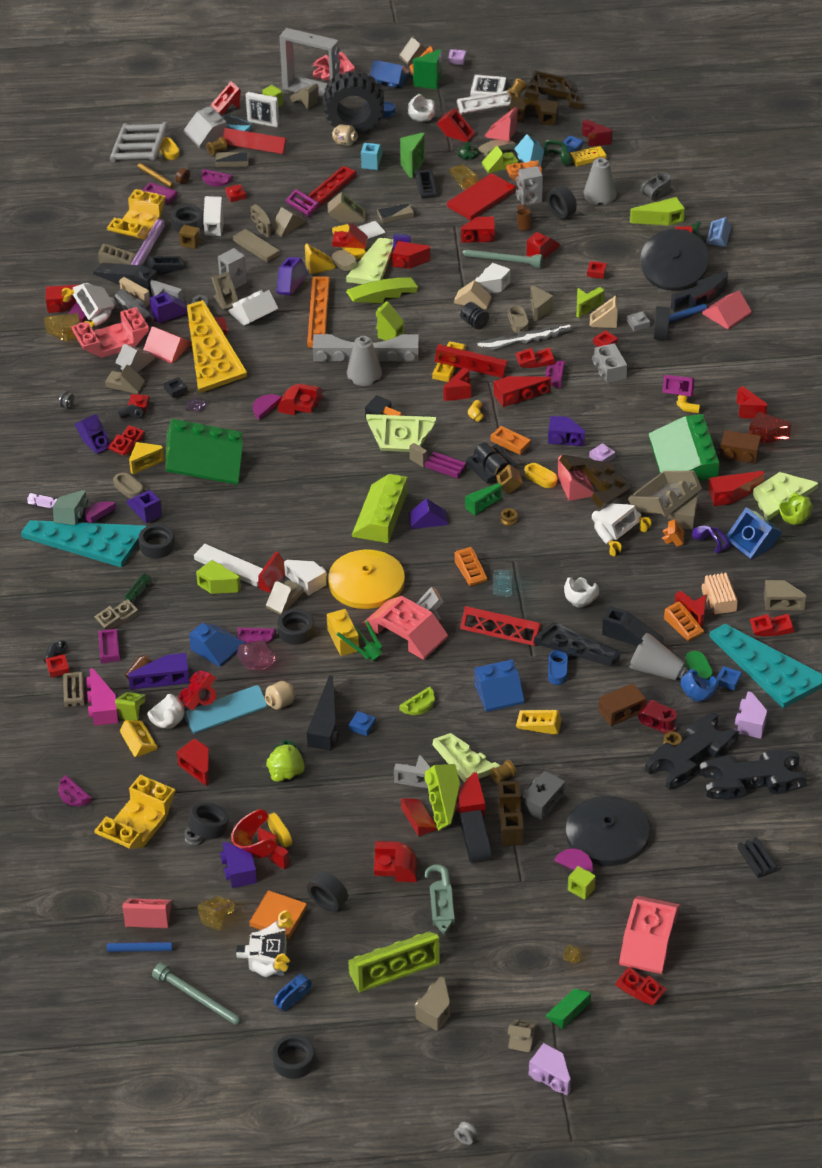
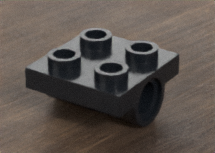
M483 442L475 448L474 455L466 458V464L486 484L497 480L496 475L508 465L517 469V464L497 444L491 447L488 443Z

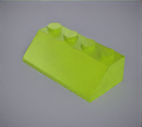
M388 474L371 485L352 537L389 543L407 496V477Z
M432 932L418 934L410 939L398 941L393 945L378 948L373 952L350 959L349 974L359 993L440 964L439 936Z

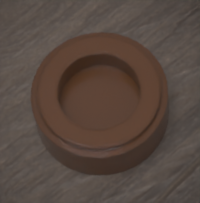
M182 167L177 172L175 180L180 184H185L190 178V170Z

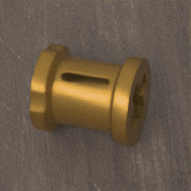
M517 78L512 88L508 89V95L511 98L520 97L522 91L526 90L527 84L522 79Z
M219 137L218 140L212 143H206L207 151L211 156H214L217 152L227 150V144L223 137Z
M506 760L503 765L491 768L490 775L498 785V782L510 776H516L517 771L514 764L510 760Z

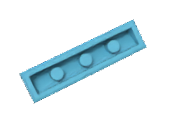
M256 685L214 700L210 705H200L195 707L194 710H186L185 717L190 729L195 734L267 708V704L260 687Z

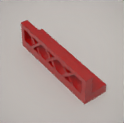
M440 344L437 346L434 360L437 363L458 368L465 367L470 371L500 378L504 376L508 361Z
M465 606L460 629L536 646L533 643L534 637L539 631H542L543 624ZM468 615L476 617L479 624L474 627L466 626ZM489 620L494 621L498 627L491 632L487 631L483 625ZM508 624L513 625L516 630L510 636L505 635L502 630ZM525 629L534 630L532 641L525 640L521 632Z

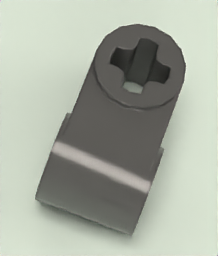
M662 172L645 181L641 186V193L647 194L653 201L658 200L671 191V175Z

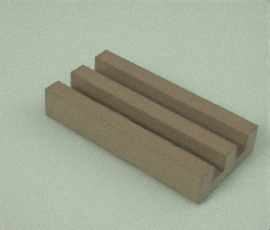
M83 672L63 673L64 707H69L68 704L76 706V703H80V706L84 705ZM76 677H79V698H76ZM68 678H71L72 698H68Z

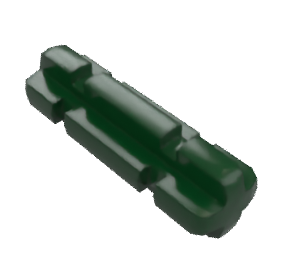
M146 573L142 574L124 596L125 600L129 599L131 603H134L146 586L150 584L151 576Z

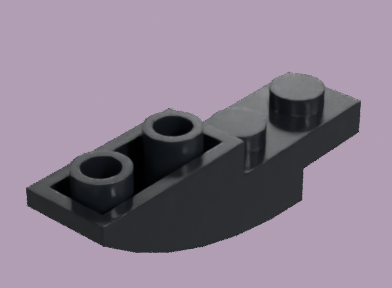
M724 271L698 280L696 287L671 295V310L677 312L688 307L693 308L702 304H709L727 287L728 272Z

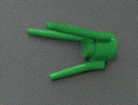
M369 621L365 623L374 642L371 641L369 643L361 631L354 625L358 636L366 645L364 650L340 632H337L338 637L362 654L366 660L369 658L373 661L384 652L381 649L383 645L379 642Z

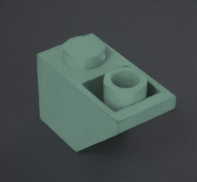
M82 490L59 497L53 505L54 523L76 525L78 520L82 518L85 509L89 506L86 491Z

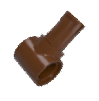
M521 204L518 205L516 211L517 228L519 230L531 229V210L528 209L526 204H523V206Z

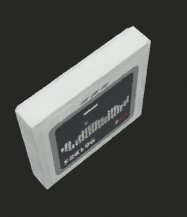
M475 75L470 97L504 91L506 77Z
M247 92L248 122L278 127V98Z

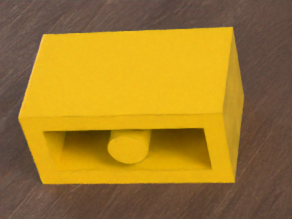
M346 609L328 613V632L340 656L358 652L337 636V632H340L359 646L358 633Z

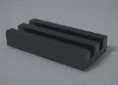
M757 837L753 838V841L746 840L745 844L742 842L738 843V850L757 878L776 872L777 866ZM747 849H749V850L751 851V853H752L753 856H754V859H755L756 862L761 866V868L763 869V871H761V870L759 869V867L757 866V864L755 863V861L753 860V858L751 857V855L749 854V852L747 851Z

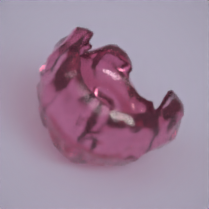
M263 640L238 646L237 656L248 670H262L273 665L275 662L273 651H270L267 643Z

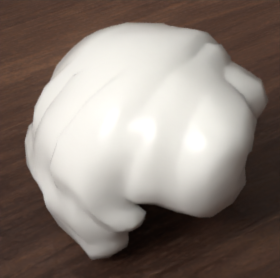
M421 94L415 96L408 104V113L415 121L430 122L435 116L434 101L432 99L426 100Z
M582 577L576 581L572 578H567L564 593L567 600L573 606L582 608L590 605L598 597L599 587L596 583H594L593 587L590 586L587 580Z
M167 694L160 703L148 712V717L154 725L160 728L171 729L182 720L184 705L177 696Z

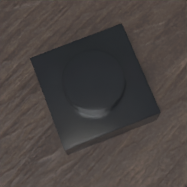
M179 377L163 383L164 389L172 398L188 392V386Z

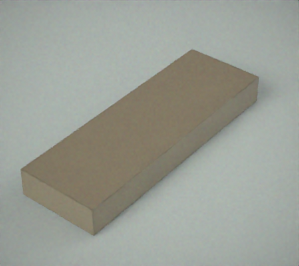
M246 229L233 236L234 242L265 262H269L280 255L278 249Z

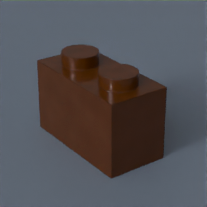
M724 430L719 458L756 464L761 436Z
M632 683L599 697L598 711L607 723L613 726L637 716L645 707L646 698Z

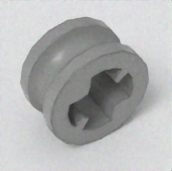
M461 1122L454 1135L460 1142L470 1145L473 1142V1138L478 1135V1132L471 1124Z

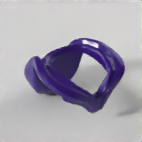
M700 526L693 529L692 536L694 540L702 541L711 535L717 541L714 551L716 554L730 547L727 536L719 528ZM715 532H717L726 543L724 546H722L721 540L718 536H716Z

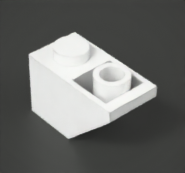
M205 196L203 221L205 235L221 236L224 225L222 197Z
M492 263L475 280L489 294L502 292L510 283V269Z

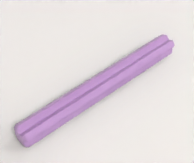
M156 220L131 265H143L165 226L164 220Z

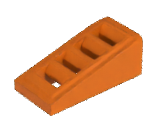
M472 547L455 552V563L469 586L487 581L484 570Z
M680 601L665 609L664 619L688 642L704 634V630Z

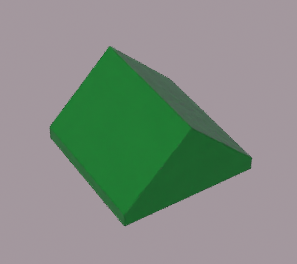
M440 49L413 59L414 86L437 89L442 77Z

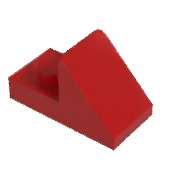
M231 81L211 106L221 115L232 104L239 109L241 90Z
M350 222L349 232L334 231L332 247L366 249L368 236L354 223Z
M462 368L443 386V398L445 401L471 398L469 369Z
M744 386L738 388L736 402L740 405L739 418H767L768 404Z
M683 591L677 592L675 594V603L680 601L700 627L703 628L706 595L693 601Z

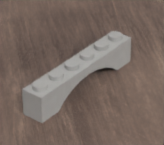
M314 334L313 361H350L354 342L342 340L331 334ZM401 334L387 341L373 343L379 361L419 362V334Z

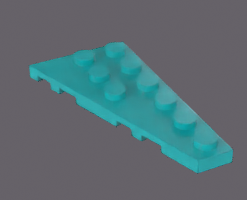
M30 520L21 531V536L24 539L122 568L139 544V534L146 526L78 522L76 525L54 523V521Z
M724 624L710 631L709 637L783 709L822 688L821 673L737 629Z

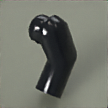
M134 404L117 410L120 418L130 415L139 419L144 415L143 409Z
M60 640L51 644L46 652L44 662L46 663L47 658L65 653L68 643L65 640Z

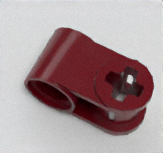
M650 700L638 714V719L643 725L658 730L663 734L671 731L676 732L677 730L675 722L677 712L672 708L659 704L657 701Z

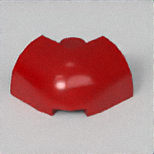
M294 384L283 394L278 405V412L295 415L297 411L312 413L314 407L318 406L323 396L322 388L307 384Z
M376 841L374 876H395V882H416L417 859L413 849L407 844L397 841Z

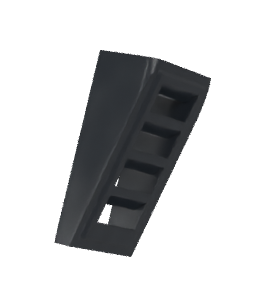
M416 171L415 179L420 197H437L433 171Z
M149 256L147 267L155 270L157 275L185 269V264L181 256Z

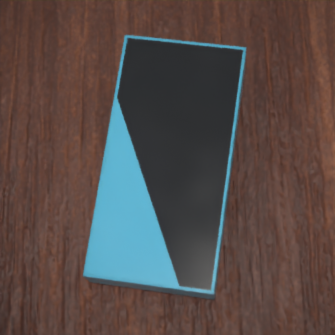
M227 114L222 117L229 129L249 132L253 128L252 123Z

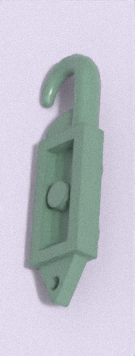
M432 865L425 871V878H428L429 874L433 871H438L442 875L441 881H436L430 886L433 925H436L445 935L450 926L454 924L450 873L442 865Z

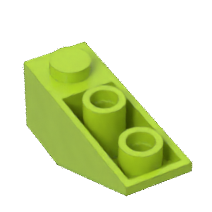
M676 197L631 208L630 223L667 226L684 222L685 208Z
M455 764L434 765L424 772L425 782L429 790V800L432 804L434 821L438 831L450 825L460 785Z

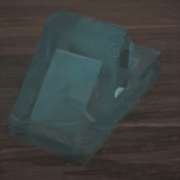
M494 570L493 595H512L513 570Z

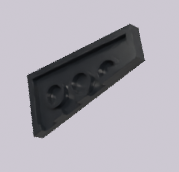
M553 622L537 634L533 642L540 646L610 667L621 656V652L556 622Z

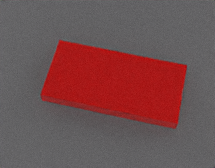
M491 173L449 200L447 207L465 218L473 220L515 192L516 186Z

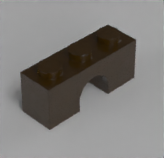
M512 97L509 112L515 107L518 109L517 122H524L527 117L536 116L540 118V124L556 126L559 116V102Z
M519 781L498 782L502 846L523 845V819L520 808Z

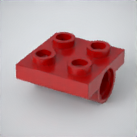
M201 670L194 673L188 688H184L178 696L184 708L194 710L198 703L202 705L212 704L216 698V692L211 685L216 677L211 673Z

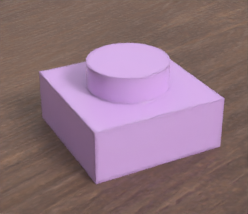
M451 49L448 63L463 65L466 51Z
M602 443L590 451L589 457L593 460L609 462L615 458V452Z

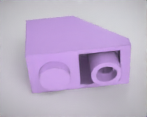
M748 691L746 699L741 700V713H737L735 725H738L739 734L761 739L766 724L767 710L755 695Z
M543 1043L529 1062V1075L534 1080L547 1084L554 1091L568 1096L570 1093V1076L563 1053Z

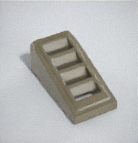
M102 244L98 253L99 263L131 265L136 257L134 253L107 244Z

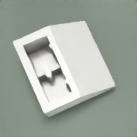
M260 290L232 304L233 308L228 311L241 324L246 325L273 312L278 307L269 290L265 292Z

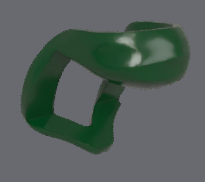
M558 140L545 141L544 157L551 153L561 154V162L564 166L572 164L573 161L565 143ZM548 145H559L562 149H548Z

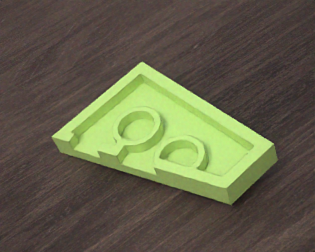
M451 733L433 739V746L448 764L456 765L458 776L464 782L472 773L477 772L480 779L490 775L491 768L500 766L496 762L492 764L487 761L486 756L482 753L477 754L469 749L468 744Z

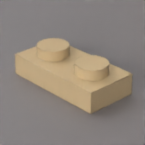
M125 277L119 280L120 289L127 290L135 299H141L145 307L150 304L149 291L146 288Z

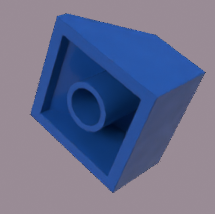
M373 60L370 75L375 78V81H379L381 85L384 83L388 84V87L397 88V86L403 87L410 76V71L403 65Z
M746 507L726 536L731 544L750 559H754L772 548L782 534V531L759 513Z
M513 659L475 667V686L486 712L524 704L519 673Z

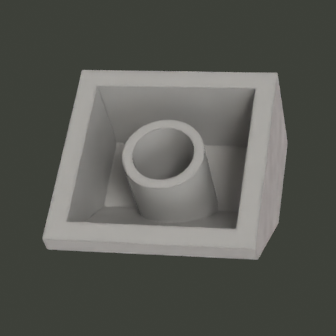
M210 106L197 111L184 129V132L201 148L206 146L207 142L212 143L218 140L219 137H223L227 123Z

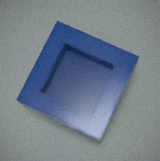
M569 135L563 143L566 144L568 151L572 153L580 150L584 140Z
M723 666L717 676L719 680L718 686L735 690L741 679L742 672Z
M357 711L349 723V730L367 736L376 723V717Z

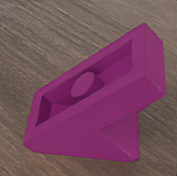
M664 375L663 393L693 396L695 378Z

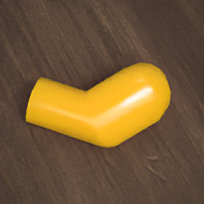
M685 395L678 396L677 405L684 412L699 414L700 405L688 403L687 396Z
M475 400L468 410V415L475 419L476 422L481 421L484 417L479 410L482 407V403L479 400Z

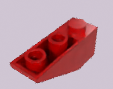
M508 376L494 381V396L502 407L551 392L550 377Z

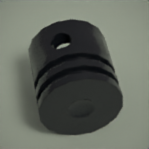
M468 302L463 306L460 317L466 323L479 330L487 324L489 313L476 303Z

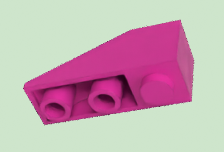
M90 668V677H87L88 689L91 688V691H87L88 703H92V706H88L89 718H93L94 726L118 723V713L115 704L116 695L96 671Z

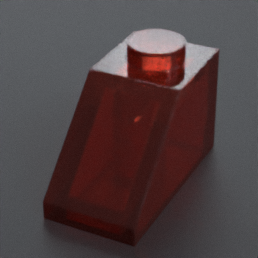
M758 412L749 425V434L761 436L760 442L762 443L789 439L792 423Z

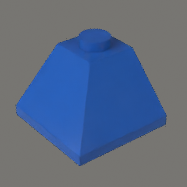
M201 623L189 633L191 650L219 667L246 645V642L214 624Z

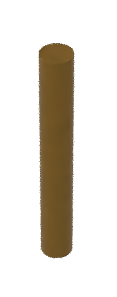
M138 164V169L167 187L174 188L175 183L146 165Z

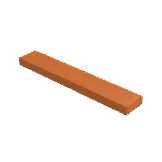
M313 277L308 348H313L314 334H326L330 277Z

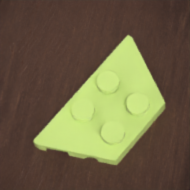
M366 414V420L381 451L410 452L409 446L413 443L421 447L436 424V417Z
M779 472L755 487L753 495L758 501L760 510L764 512V518L770 520L780 513L779 504L785 501L788 502L791 494L797 493L806 497L818 489V483Z

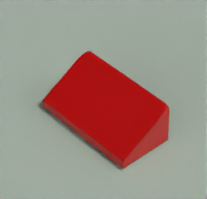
M276 551L258 575L260 590L271 593L275 582H280L285 576L284 559L279 552Z
M401 799V809L418 837L437 830L435 823L420 799Z

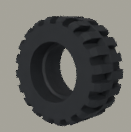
M346 71L342 75L341 73L336 75V79L332 78L325 87L323 111L326 119L333 127H337L340 124L351 125L355 128L357 134L360 131L366 132L369 128H374L375 123L378 124L384 114V91L379 81H375V78L371 75L367 76L365 72L358 73V71L351 73ZM349 96H358L365 99L368 103L361 108L352 109L343 106L340 101Z

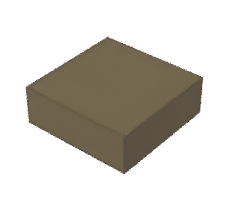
M415 443L409 446L410 460L421 467H425L427 450Z

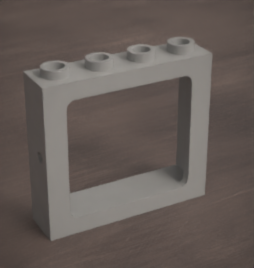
M286 28L279 36L282 88L296 92L318 83V98L323 99L327 83L298 77L294 74L293 42L329 50L331 80L332 78L336 79V75L340 74V47H338V40Z

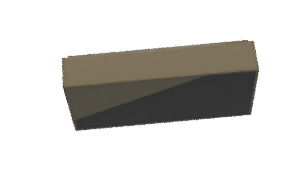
M248 152L216 153V167L248 166Z
M409 203L377 209V214L382 223L414 217V212Z

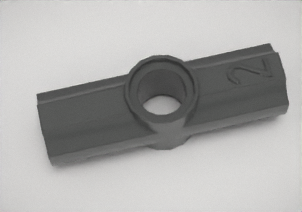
M118 290L114 298L123 308V311L137 307L148 327H151L154 317L145 309L142 300L139 298L135 299L127 290Z

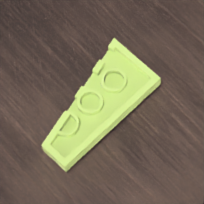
M378 238L357 263V266L346 276V282L365 284L382 280L393 252V240Z

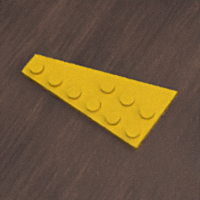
M202 300L187 305L198 393L247 377V371L205 302Z

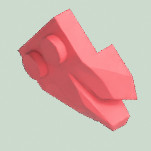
M341 51L339 53V73L342 75L346 71H349V73L356 71L355 67ZM326 54L317 59L312 65L317 68L313 71L315 79L330 80L329 57Z

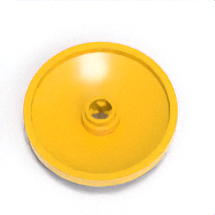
M358 550L345 554L334 562L329 570L328 583L332 595L341 603L358 609H373L381 607L386 601L397 598L401 594L405 584V574L402 565L393 556L377 550Z

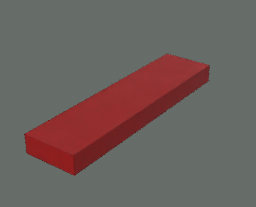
M225 128L223 138L228 146L284 155L286 138Z
M345 166L341 167L311 192L308 197L322 206L357 176L356 171ZM304 200V202H305L306 204L312 206L311 203H309V202H307L306 200Z

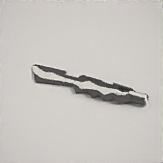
M553 326L543 328L542 330L522 332L510 338L503 336L480 341L477 345L495 351L518 342L527 344L531 341L557 337L560 334L570 332L571 326Z

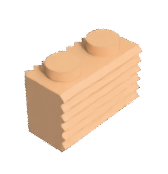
M721 573L705 576L702 592L703 595L707 596V606L709 609H712L713 615L737 611L738 600L728 574Z

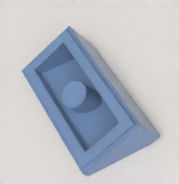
M727 218L711 222L706 240L708 245L727 246L731 225Z

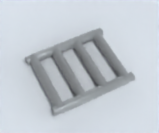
M124 123L111 153L110 161L127 159L155 160L168 123L128 125ZM159 130V133L126 134L129 131ZM156 140L155 143L122 144L123 141ZM152 149L151 152L119 153L120 150Z

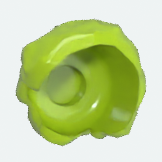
M797 493L791 494L788 502L785 501L779 504V511L783 520L792 525L805 523L811 516L813 509L810 498Z
M293 745L277 747L270 754L266 763L271 779L275 782L292 779L295 775L303 773L305 768L301 753Z

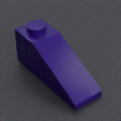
M186 653L165 655L128 673L130 690L189 683Z

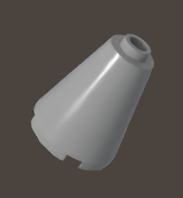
M598 158L592 164L584 189V198L594 205H598V203L607 205L616 199L617 192L609 161L605 158Z
M360 336L355 339L347 377L349 380H353V383L356 385H372L373 381L381 379L382 369L372 339L367 336Z
M645 633L642 638L643 642L638 645L629 668L676 680L677 677L682 678L686 670L683 667L684 662L651 634Z

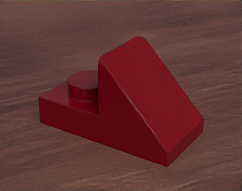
M587 119L582 122V135L588 138L589 147L612 144V129Z

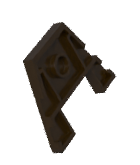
M534 71L524 93V97L538 99L539 93L543 95L551 94L557 98H567L569 107L582 110L584 106L583 101L578 100V94L572 92L573 87L564 76L542 71Z
M562 455L559 459L568 471L582 470L600 492H594L591 499L600 509H603L607 504H611L613 500H618L626 495L632 488L627 483V480L616 470V467L609 462Z

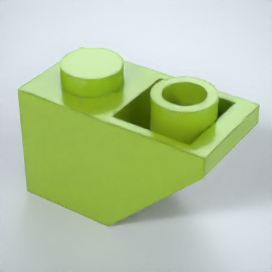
M385 301L376 311V329L378 330V338L387 341L405 333L404 320L391 304Z
M214 560L209 561L196 571L197 585L211 594L234 593L241 590L238 574L228 570Z

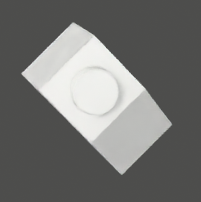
M284 561L285 575L292 582L304 587V592L308 596L326 586L327 573L323 567H320L314 561Z

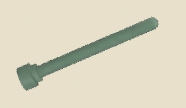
M475 250L463 251V255L467 257L528 263L534 268H541L543 263V255L539 254L526 257Z
M160 962L154 968L152 977L158 981L170 982L233 1024L237 1025L240 1023L239 1016L173 975L170 967L165 963Z

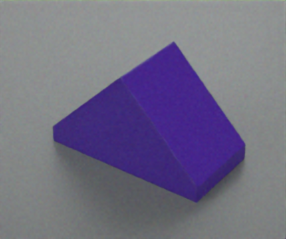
M427 498L408 513L411 529L448 525L445 509Z

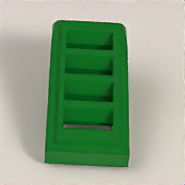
M498 483L465 496L466 510L476 516L501 500L502 485Z

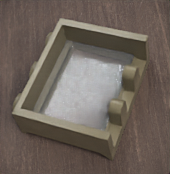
M663 471L630 496L628 500L630 505H634L639 513H657L666 517L698 493L702 487L695 471Z

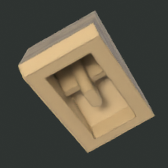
M474 280L458 290L454 304L465 305L468 302H474L482 309H487L491 301V295Z
M616 296L590 314L591 327L617 328L618 298Z

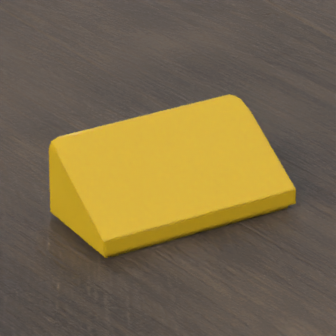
M124 721L120 733L134 757L157 750L158 747L143 721Z

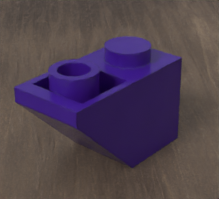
M288 257L279 267L277 294L291 295L304 281L308 272L301 258Z
M167 292L150 297L151 311L158 323L188 313L185 302Z
M97 413L75 424L82 440L96 454L110 446L111 442Z
M550 417L548 444L584 447V429L569 417Z
M151 490L126 501L146 524L162 517L160 499Z
M224 842L220 858L221 863L226 864L224 874L226 880H230L231 887L235 888L257 883L252 854L228 842Z

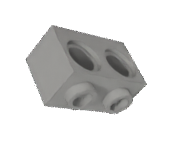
M538 166L519 169V176L516 177L518 185L516 196L522 205L542 202L543 176Z
M615 343L595 348V354L592 356L593 363L598 367L599 374L605 379L606 383L627 378V364Z

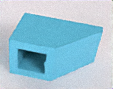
M527 134L515 147L518 153L517 157L524 163L538 161L541 167L544 149L537 140Z
M364 143L361 151V168L369 170L378 169L383 154V147L380 144Z

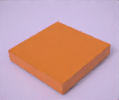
M268 890L251 918L250 926L263 930L276 922L282 911H288L292 915L290 919L293 921L291 927L287 928L284 926V929H286V939L289 940L307 909V903Z

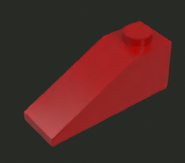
M764 471L709 478L708 492L713 505L733 504L751 494L755 487L764 482Z

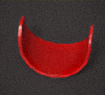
M259 809L251 812L237 823L231 833L233 844L251 853L252 857L256 859L266 857L277 847L276 841L271 838L251 845L255 832L268 819L267 811Z

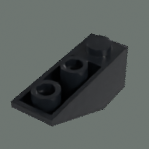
M610 606L603 618L602 635L637 647L643 642L642 638L645 633L651 634L661 644L664 640V637L628 611Z

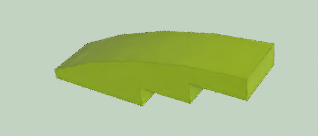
M391 278L365 283L348 289L346 293L353 302L383 303L385 298H400L402 292L416 293L418 286L412 278Z

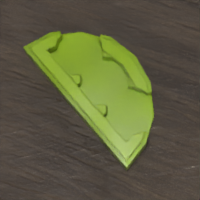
M428 687L399 705V710L410 715H421L428 712L435 702L434 691L431 687Z

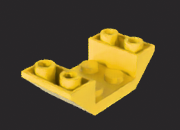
M135 189L128 198L129 210L123 219L114 218L108 225L107 230L116 234L145 240L156 220L161 219L165 196Z
M139 775L130 786V800L114 820L105 817L95 829V834L129 849L144 848L166 820L175 795V789Z

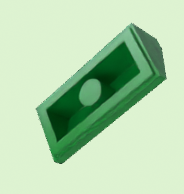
M573 989L545 1017L563 1029L591 1003V993Z

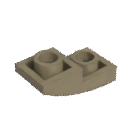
M497 139L481 145L478 150L483 152L485 156H488L496 146L505 152L508 149L515 150L516 143L511 140Z
M258 205L251 206V219L254 223H257V230L270 237V221L267 214Z
M127 599L114 609L108 606L94 617L105 630L127 623L140 615V613Z

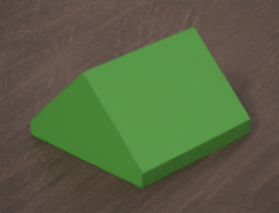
M424 133L400 138L401 166L410 178L414 177L416 171L425 161Z

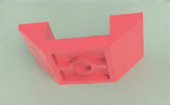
M137 307L120 312L122 323L93 331L88 322L71 326L83 350L101 358L120 353L123 344L136 347L149 331V327Z
M403 596L386 601L363 622V626L367 627L365 622L369 621L374 632L377 634L384 628H387L408 640V651L423 660L448 638V634L432 612Z
M637 896L634 899L626 926L619 965L662 974L673 923H676L680 904Z

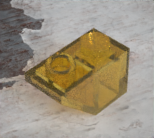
M78 313L44 317L46 333L63 341L78 340L71 326L80 323Z

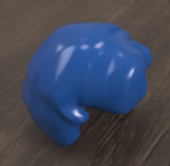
M691 669L681 678V687L684 693L691 700L698 703L711 698L717 690L719 680L711 676L708 681L698 676V672L695 669Z

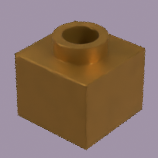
M183 225L179 232L180 246L196 249L200 243L199 228Z
M511 465L506 466L496 475L498 483L502 485V490L508 494L512 493L522 484L519 470Z

